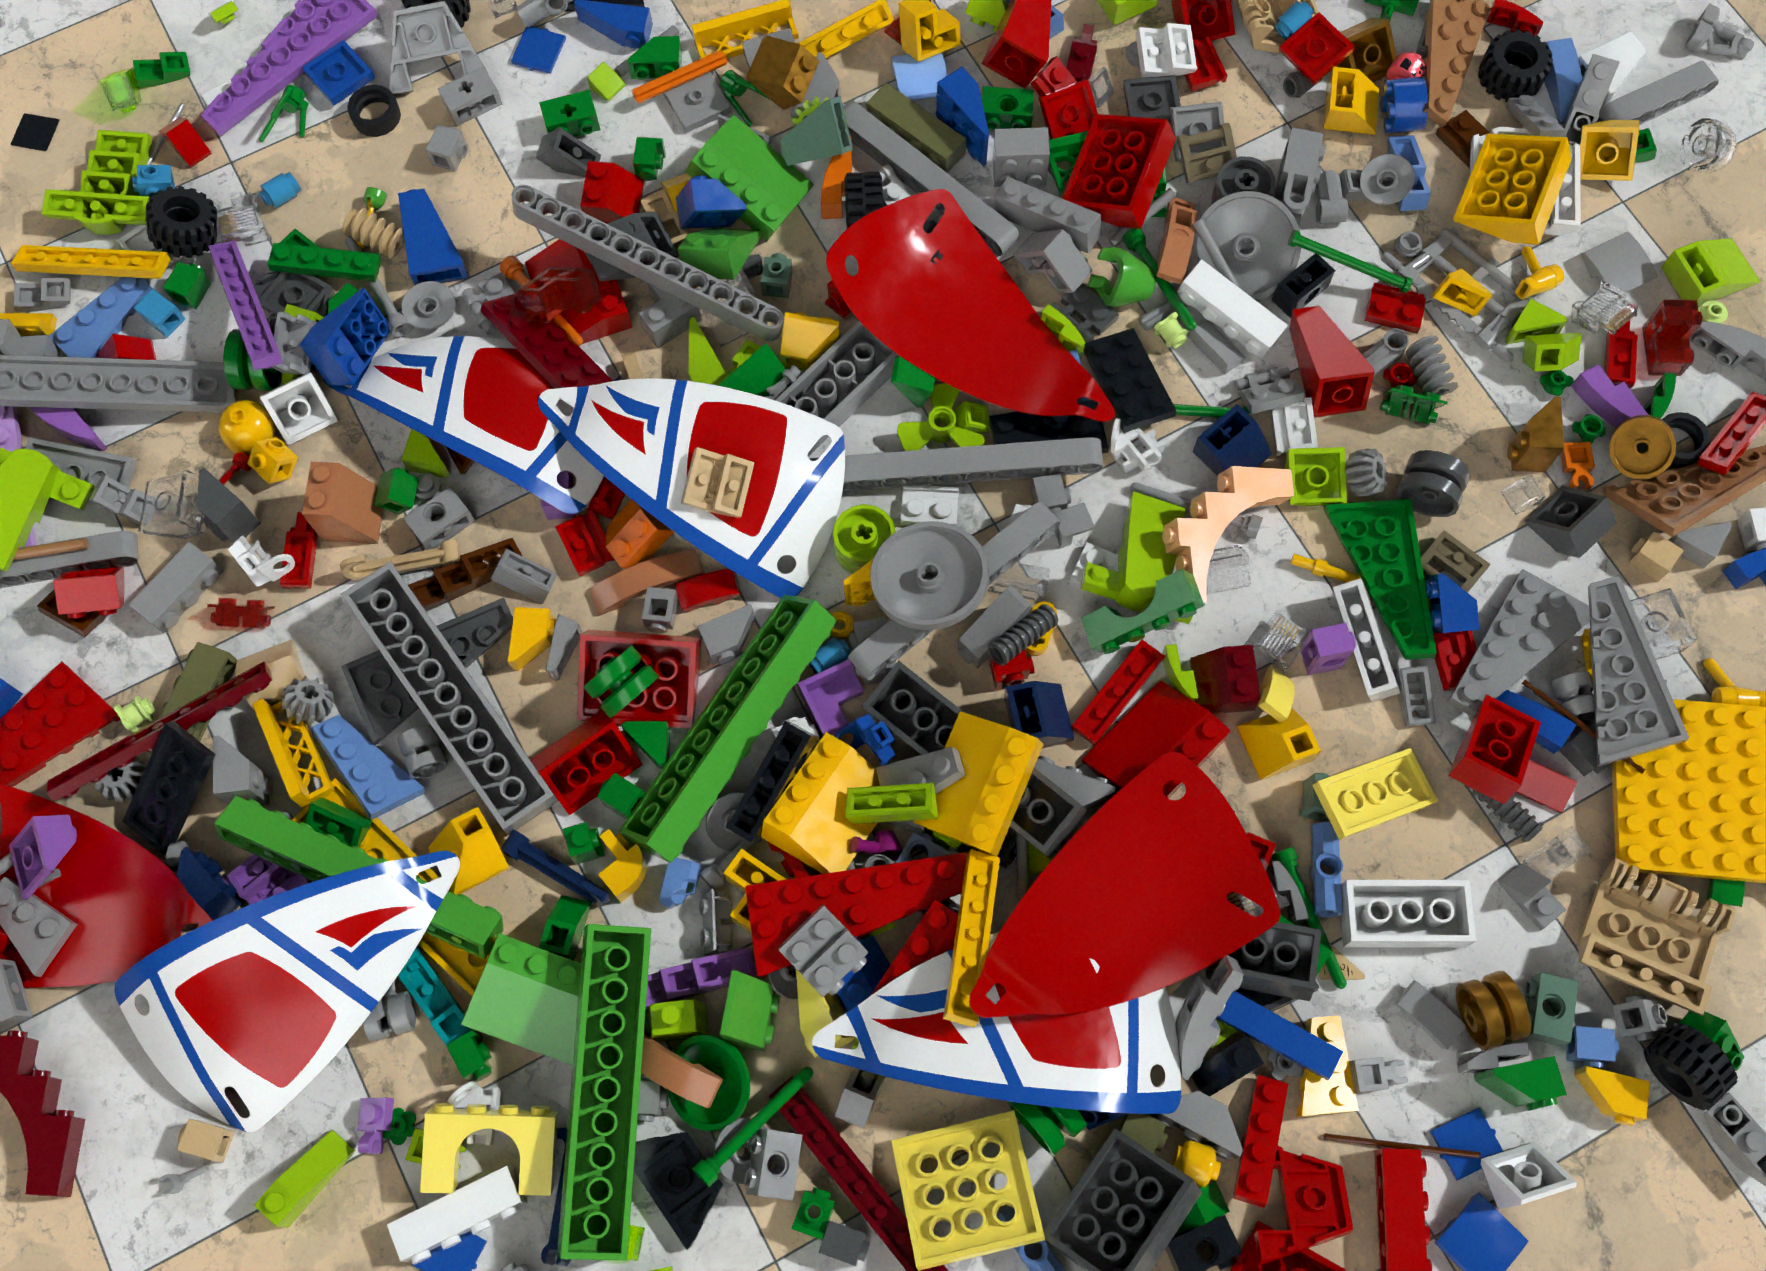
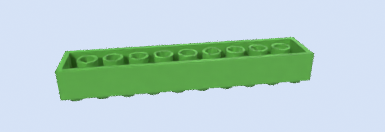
M783 595L618 831L633 844H637L642 851L672 863L681 854L684 844L690 835L698 829L701 819L715 803L718 794L725 784L733 778L734 771L742 759L748 756L751 746L758 736L766 730L769 720L775 711L783 705L784 698L791 688L798 683L801 673L813 661L823 641L831 635L832 628L837 620L814 599Z
M587 924L584 926L557 1256L560 1259L627 1260L651 928Z

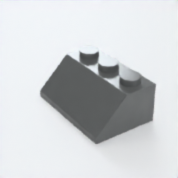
M1277 922L1269 930L1229 954L1228 956L1237 960L1244 974L1239 988L1310 1001L1315 990L1322 930Z

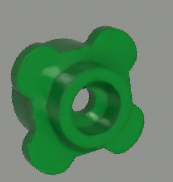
M1562 370L1550 371L1539 379L1543 389L1555 396L1562 395L1563 390L1566 387H1570L1574 382L1573 378L1567 376Z
M1592 414L1585 415L1580 422H1574L1572 425V431L1579 434L1582 442H1591L1592 444L1594 439L1603 437L1606 434V429L1601 419Z

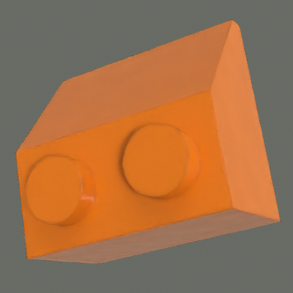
M631 499L607 526L606 548L621 568H629L649 560L674 531Z

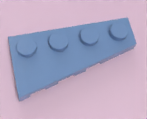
M122 277L50 334L49 337L68 357L95 358L110 336L118 334L123 329L122 323L128 316L135 314L136 310L134 307L153 288L144 278Z
M340 715L312 727V734L370 820L424 794V787L415 779H411L408 773Z

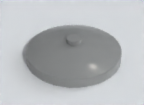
M1255 191L1232 193L1213 203L1201 216L1200 219H1203L1241 290L1253 299L1259 300L1273 294L1278 283L1296 269L1301 247L1288 246V240L1294 230L1299 232L1300 230L1291 211L1276 198ZM1195 230L1192 245L1194 266L1202 259L1218 271Z
M928 521L909 525L891 535L875 554L870 578L873 594L879 607L893 621L912 629L938 630L959 623L975 611L982 602L988 588L989 568L983 548L970 533L953 524Z

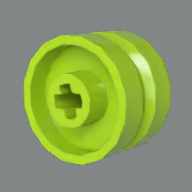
M861 504L852 506L842 512L836 520L833 530L835 555L842 568L853 574L871 561L881 545L896 532L893 520L884 510L873 505Z

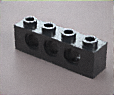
M785 721L726 828L751 843L761 842L763 839L761 838L764 819L805 763L819 737L794 723Z

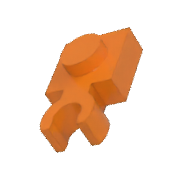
M1591 442L1564 443V449L1560 453L1563 473H1572L1569 487L1576 489L1579 486L1578 480H1581L1585 483L1586 490H1590L1594 485V478L1589 472L1595 468Z

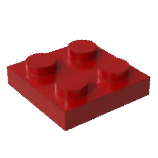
M1320 12L1279 46V52L1313 85L1319 82L1333 67H1336L1354 51V45Z
M1082 80L1038 97L1045 124L1048 127L1050 140L1089 131L1094 115L1098 114L1089 80Z

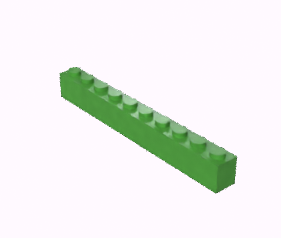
M235 796L214 823L220 839L312 881L388 862L384 858L376 859L367 855L363 849L357 846L349 847L331 834L323 835L318 833L304 822H299L298 824L288 819L280 811L274 810L272 812L267 810L253 799L245 800ZM416 875V880L418 883H428L427 881L420 879V877ZM448 891L425 933L482 959H486L497 935L504 930L503 919L496 909L490 906L482 907L474 903L466 895H456Z

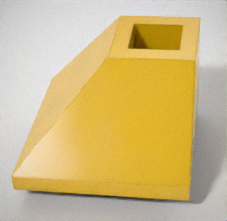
M785 312L780 351L781 363L784 368L790 369L794 365L800 371H806L841 338L840 322L830 317L818 318L808 316L802 312Z
M1292 708L1288 719L1281 723L1268 714L1236 726L1259 780L1312 762L1321 752L1309 724Z
M479 807L450 820L428 847L430 853L449 851L458 857L460 868L449 888L456 895L462 894L509 869L493 832Z

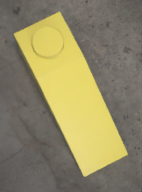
M796 969L800 1031L805 1038L806 1048L813 1054L814 1058L820 1056L815 1053L812 1046L814 1035L844 1015L845 1011L836 994L830 995L827 993L822 997ZM835 1035V1048H843L856 1037Z

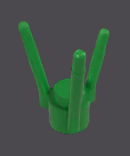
M728 70L720 80V87L725 90L723 94L726 99L730 101L741 118L750 127L752 122L737 103L734 96H742L746 89L749 88L766 98L768 97L736 72Z
M287 85L280 101L271 113V119L259 138L260 142H264L283 109L289 113H295L300 110L299 136L301 138L305 136L306 110L309 103L304 100L305 92L295 85Z

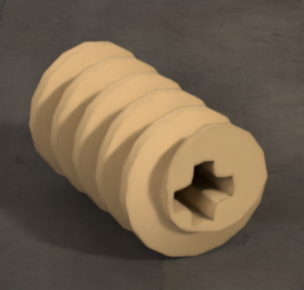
M361 208L359 212L356 209H352L347 214L343 223V234L348 237L352 236V239L355 241H361V244L366 247L370 246L375 252L379 251L385 257L389 256V259L395 257L403 243V228H399L394 233V223H390L385 228L386 219L383 217L376 223L377 215L375 213H371L367 217L368 210L366 208Z

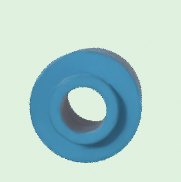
M1295 1L1277 19L1278 22L1274 25V28L1283 39L1287 40L1312 18L1311 14L1314 11L1305 1L1302 3Z
M290 172L285 175L281 173L260 185L262 191L259 192V195L266 206L272 205L276 209L297 197V193L301 191V188Z
M833 637L819 647L815 658L809 663V666L815 674H818L848 660L851 650L843 639L838 641Z

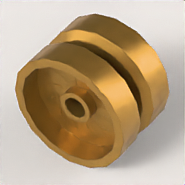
M1636 415L1624 420L1614 430L1609 443V456L1614 467L1623 475L1634 479H1650L1662 474L1671 465L1676 455V438L1671 427L1662 419L1651 415ZM1639 443H1647L1649 447L1647 451L1643 450L1641 453L1637 451Z
M1505 971L1487 974L1482 978L1481 982L1472 979L1460 983L1456 987V1002L1462 1022L1467 1026L1468 1034L1481 1050L1488 1051L1500 1047L1505 1039L1514 1042L1530 1035L1531 1020L1525 999L1514 980Z

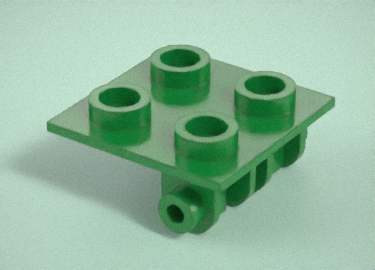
M1397 385L1383 392L1384 396H1388V400L1383 399L1380 410L1385 411L1386 415L1399 417L1404 402L1401 418L1404 419L1410 403L1413 405L1409 420L1413 421L1417 406H1419L1415 421L1429 425L1430 423L1435 424L1438 413L1434 412V408L1447 405L1448 402L1440 400L1441 395L1432 392L1415 394L1413 393V388Z

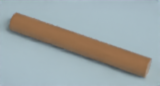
M81 538L18 548L13 560L88 549V540Z

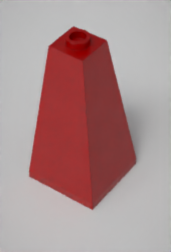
M1010 0L981 64L1026 89L1049 58L1052 0Z
M1320 306L1293 309L1289 330L1306 398L1311 397L1314 417L1366 410L1375 373L1373 367Z

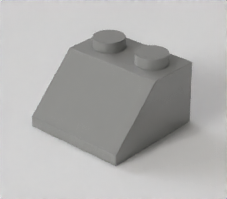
M213 736V752L216 754L213 759V794L228 805L235 796L245 800L253 799L261 806L270 805L269 795L273 794L272 779L222 737Z

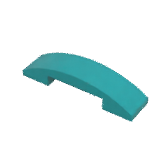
M416 947L398 974V977L431 1021L430 1024L445 1045H448L472 1029L461 1025L465 1016L464 1011Z

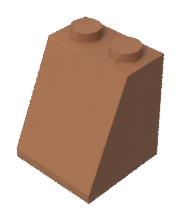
M311 462L302 515L323 541L378 543L384 509L374 505L378 486L340 463Z

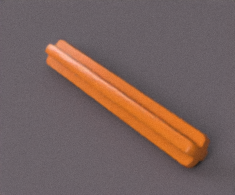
M719 50L632 90L633 97L637 103L647 101L725 66L727 58L724 52Z

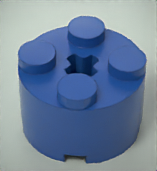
M1422 77L1385 80V96H1381L1380 101L1381 112H1386L1387 118H1384V132L1400 133L1424 130L1428 112H1424L1425 103H1428L1425 79Z

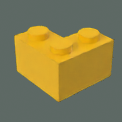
M904 0L898 3L902 49L917 62L961 45L960 21L946 10L941 9L937 11V7L929 0Z
M741 848L724 871V876L729 883L745 893L730 914V917L735 924L751 934L745 886L786 879Z

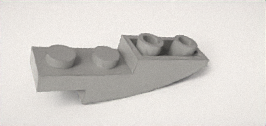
M1596 54L1592 55L1563 125V128L1566 130L1564 137H1568V142L1572 146L1574 143L1580 145L1583 125L1597 122L1600 115L1599 111L1620 63L1619 61Z
M1700 321L1687 337L1696 347L1712 355L1721 364L1733 370L1740 363L1748 371L1766 381L1765 338L1734 326Z
M1228 955L1224 956L1210 979L1201 975L1197 976L1184 1001L1176 1030L1180 1073L1183 1079L1188 1080L1193 1072L1200 1068L1203 1057L1209 1048L1217 1043L1221 1030L1215 1018L1223 1013L1227 1000L1233 991L1238 990L1242 983L1244 974L1237 960Z

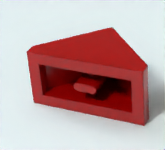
M179 117L159 130L160 135L190 168L212 154L186 118Z
M112 334L97 354L98 358L156 360L151 339Z

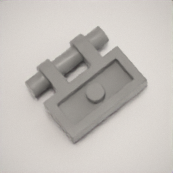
M502 272L478 284L482 293L476 295L471 288H467L462 292L465 298L464 304L469 311H473L476 316L475 322L480 329H484L487 335L494 334L496 328L480 312L482 303L515 294Z
M1277 367L1270 368L1267 372L1257 375L1254 373L1245 374L1244 378L1234 381L1236 390H1241V400L1251 414L1304 402V391L1294 378H1290L1288 367L1282 369Z

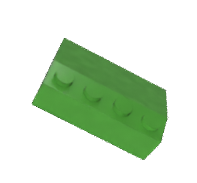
M734 114L692 158L685 170L691 177L706 176L707 179H717L746 204V210L739 218L751 229L761 230V237L765 241L771 238L814 186L793 165L787 166L785 159Z
M499 933L461 1025L573 1066L581 963Z

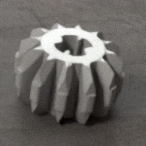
M1369 448L1350 453L1349 459L1346 460L1347 470L1345 473L1348 476L1347 482L1350 483L1351 491L1355 492L1357 496L1364 497L1383 492L1388 482L1386 478L1388 472L1386 471V463L1383 461V455L1376 449Z
M306 675L302 681L294 678L283 691L282 709L286 710L287 718L295 717L297 724L301 721H306L309 726L314 721L321 723L325 716H328L332 711L333 692L329 691L328 684H319L318 678L314 681L309 680Z
M135 756L134 760L127 766L122 768L117 766L108 771L107 775L98 781L94 787L98 792L102 793L104 798L108 800L115 799L118 802L124 803L126 796L130 799L133 798L146 766L143 762L138 761V757Z

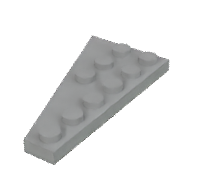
M1620 576L1590 583L1588 586L1597 767L1686 742L1689 736Z

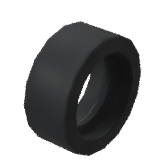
M382 85L363 86L356 90L349 98L347 105L348 113L354 126L360 133L366 136L378 137L386 135L398 125L401 117L400 108L395 96ZM383 102L389 105L388 110L379 118L370 120L360 117L361 111L371 103Z
M1676 412L1664 417L1662 420L1671 428L1685 431L1694 442V450L1690 453L1676 450V455L1669 467L1680 468L1694 464L1710 444V433L1706 425L1698 417L1689 413Z

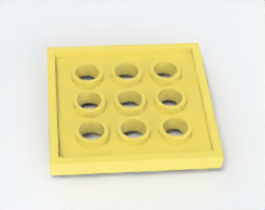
M1014 1110L891 1140L918 1271L1045 1240ZM988 1143H996L1000 1147L999 1154L994 1158H987L982 1154L984 1146ZM958 1150H964L969 1154L968 1161L961 1166H957L951 1161L952 1155ZM926 1158H934L938 1161V1166L932 1173H924L921 1170V1163ZM995 1174L1005 1175L1007 1177L1006 1186L999 1190L993 1189L989 1185L991 1177ZM970 1181L976 1185V1190L972 1196L962 1197L959 1195L958 1189L963 1182ZM940 1189L944 1192V1199L940 1204L932 1205L927 1202V1196L931 1190ZM1005 1205L1011 1206L1015 1210L1014 1217L1008 1222H1002L997 1218L998 1209ZM972 1213H978L983 1217L982 1225L974 1230L965 1226L967 1216ZM939 1221H947L951 1224V1231L945 1237H938L934 1234V1226Z

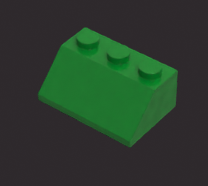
M764 343L718 386L762 397L769 396L770 393L766 389L784 378L782 372L785 368L770 346ZM791 383L787 385L784 391L791 385Z

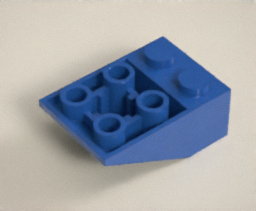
M960 67L937 82L935 114L939 120L966 138V148L970 156L985 166L987 165L989 132L979 86L963 67Z
M362 288L317 322L302 340L300 347L328 385H354L391 331L389 330L388 322L366 289Z

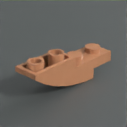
M1174 198L1167 204L1164 235L1159 245L1156 277L1162 278L1165 281L1182 284L1184 281L1195 235L1193 223L1197 221L1198 216L1194 203Z

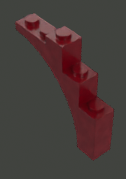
M9 1030L7 1036H0V1093L7 1099L17 1116L26 1143L28 1173L25 1194L71 1197L85 1119L74 1117L75 1111L56 1110L62 1079L50 1077L51 1071L33 1070L39 1040L28 1038V1032Z

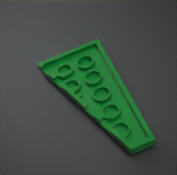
M1411 499L1325 505L1324 511L1404 659L1435 658L1436 647Z

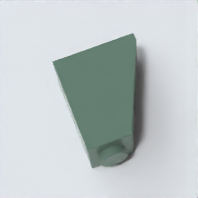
M841 96L824 101L780 139L781 155L785 159L787 166L840 155L853 150Z

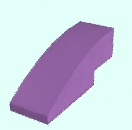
M1599 364L1580 373L1571 385L1578 396L1596 414L1616 428L1624 420L1633 416L1648 415L1626 383L1622 382L1614 386Z
M29 407L47 426L68 440L99 451L107 449L75 408Z

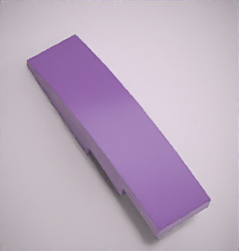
M746 947L693 959L690 963L660 969L658 973L649 974L646 1009L649 1008L650 1004L678 1001L729 986L732 970L740 971L756 978L757 971L751 948Z

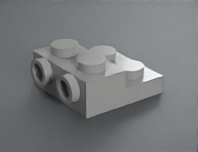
M823 904L778 947V950L822 997L827 993L830 995L837 993L845 983L842 978L850 970L853 973L858 972L866 964L867 959L865 956L869 953Z

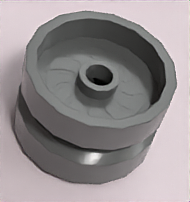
M1240 156L1230 159L1221 167L1217 175L1212 193V204L1227 195L1243 191H1255L1273 196L1275 176L1271 168L1263 161L1254 157Z
M1424 450L1411 454L1404 470L1405 475L1401 479L1396 492L1398 499H1411L1413 511L1423 515L1449 517L1456 514L1463 498L1462 493L1466 489L1470 478L1469 468L1456 457L1443 452Z

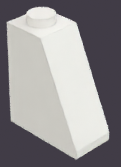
M1632 32L1580 55L1578 59L1582 79L1593 54L1620 62L1601 108L1612 100L1646 52L1642 42Z

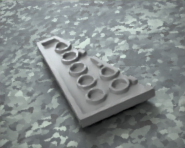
M1522 569L1447 703L1474 718L1486 694L1497 699L1508 688L1512 687L1524 675L1556 651L1569 638L1573 637L1585 625L1590 623L1589 605Z

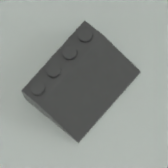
M1114 1128L1045 1229V1240L1085 1271H1151L1202 1194V1191L1192 1178Z

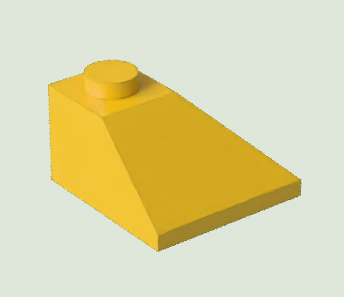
M1607 120L1582 126L1580 180H1633L1640 128L1639 120Z

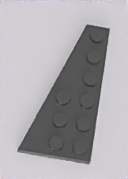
M501 598L437 625V628L465 668H467L512 630L513 616L505 598ZM380 650L341 666L371 741L375 746L419 709Z

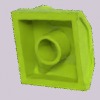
M1345 447L1295 448L1286 450L1287 458L1284 466L1285 469H1291L1294 497L1289 499V505L1321 506L1347 503Z

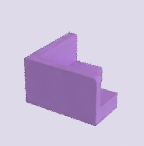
M849 659L798 683L800 696L821 738L826 732L834 736L838 730L848 724L839 706L864 694V690L854 672L853 664Z

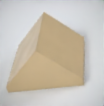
M292 639L237 660L235 677L263 661L271 670L273 681L269 682V685L264 690L245 695L254 712L252 703L263 698L271 706L282 701L284 689L287 685H290L294 678L300 681L304 678L305 674Z

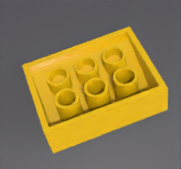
M1487 134L1453 217L1454 222L1512 243L1539 245L1572 159L1568 137Z
M960 711L944 749L953 747L959 751L965 776L936 794L937 819L914 820L913 823L997 857L1044 744L1038 738L1024 732Z
M826 732L764 819L761 838L823 874L846 871L858 854V852H853L850 849L851 839L856 836L867 840L878 822L856 824L845 817L847 788L880 786L876 768L853 747Z

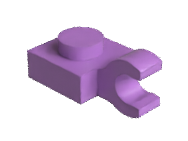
M360 1098L357 1131H365V1133L358 1142V1153L382 1154L383 1131H391L394 1098Z

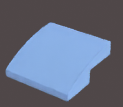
M942 53L917 62L909 54L891 57V66L896 79V89L911 100L936 97L937 82L948 76Z

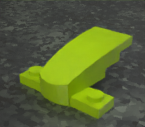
M98 130L95 150H89L87 171L82 170L80 191L45 189L41 214L46 218L77 220L87 230L99 235H113L123 232L126 224L146 225V204L149 202L150 197L139 196V193L134 192L132 177H137V165H147L153 137L149 133Z
M0 448V569L6 572L9 571L19 546L25 547L34 523L40 524L49 498L84 511L95 485L63 473L47 456L38 451L25 448L14 449L11 452Z
M1133 491L1129 498L1127 519L1123 524L1122 545L1118 551V572L1087 562L1083 569L1080 589L1115 600L1121 606L1139 613L1145 611L1154 598L1156 581L1173 573L1177 558L1176 554H1166L1165 544L1162 539L1163 526L1176 518H1185L1186 508ZM1193 616L1184 619L1177 618L1175 620L1189 624Z

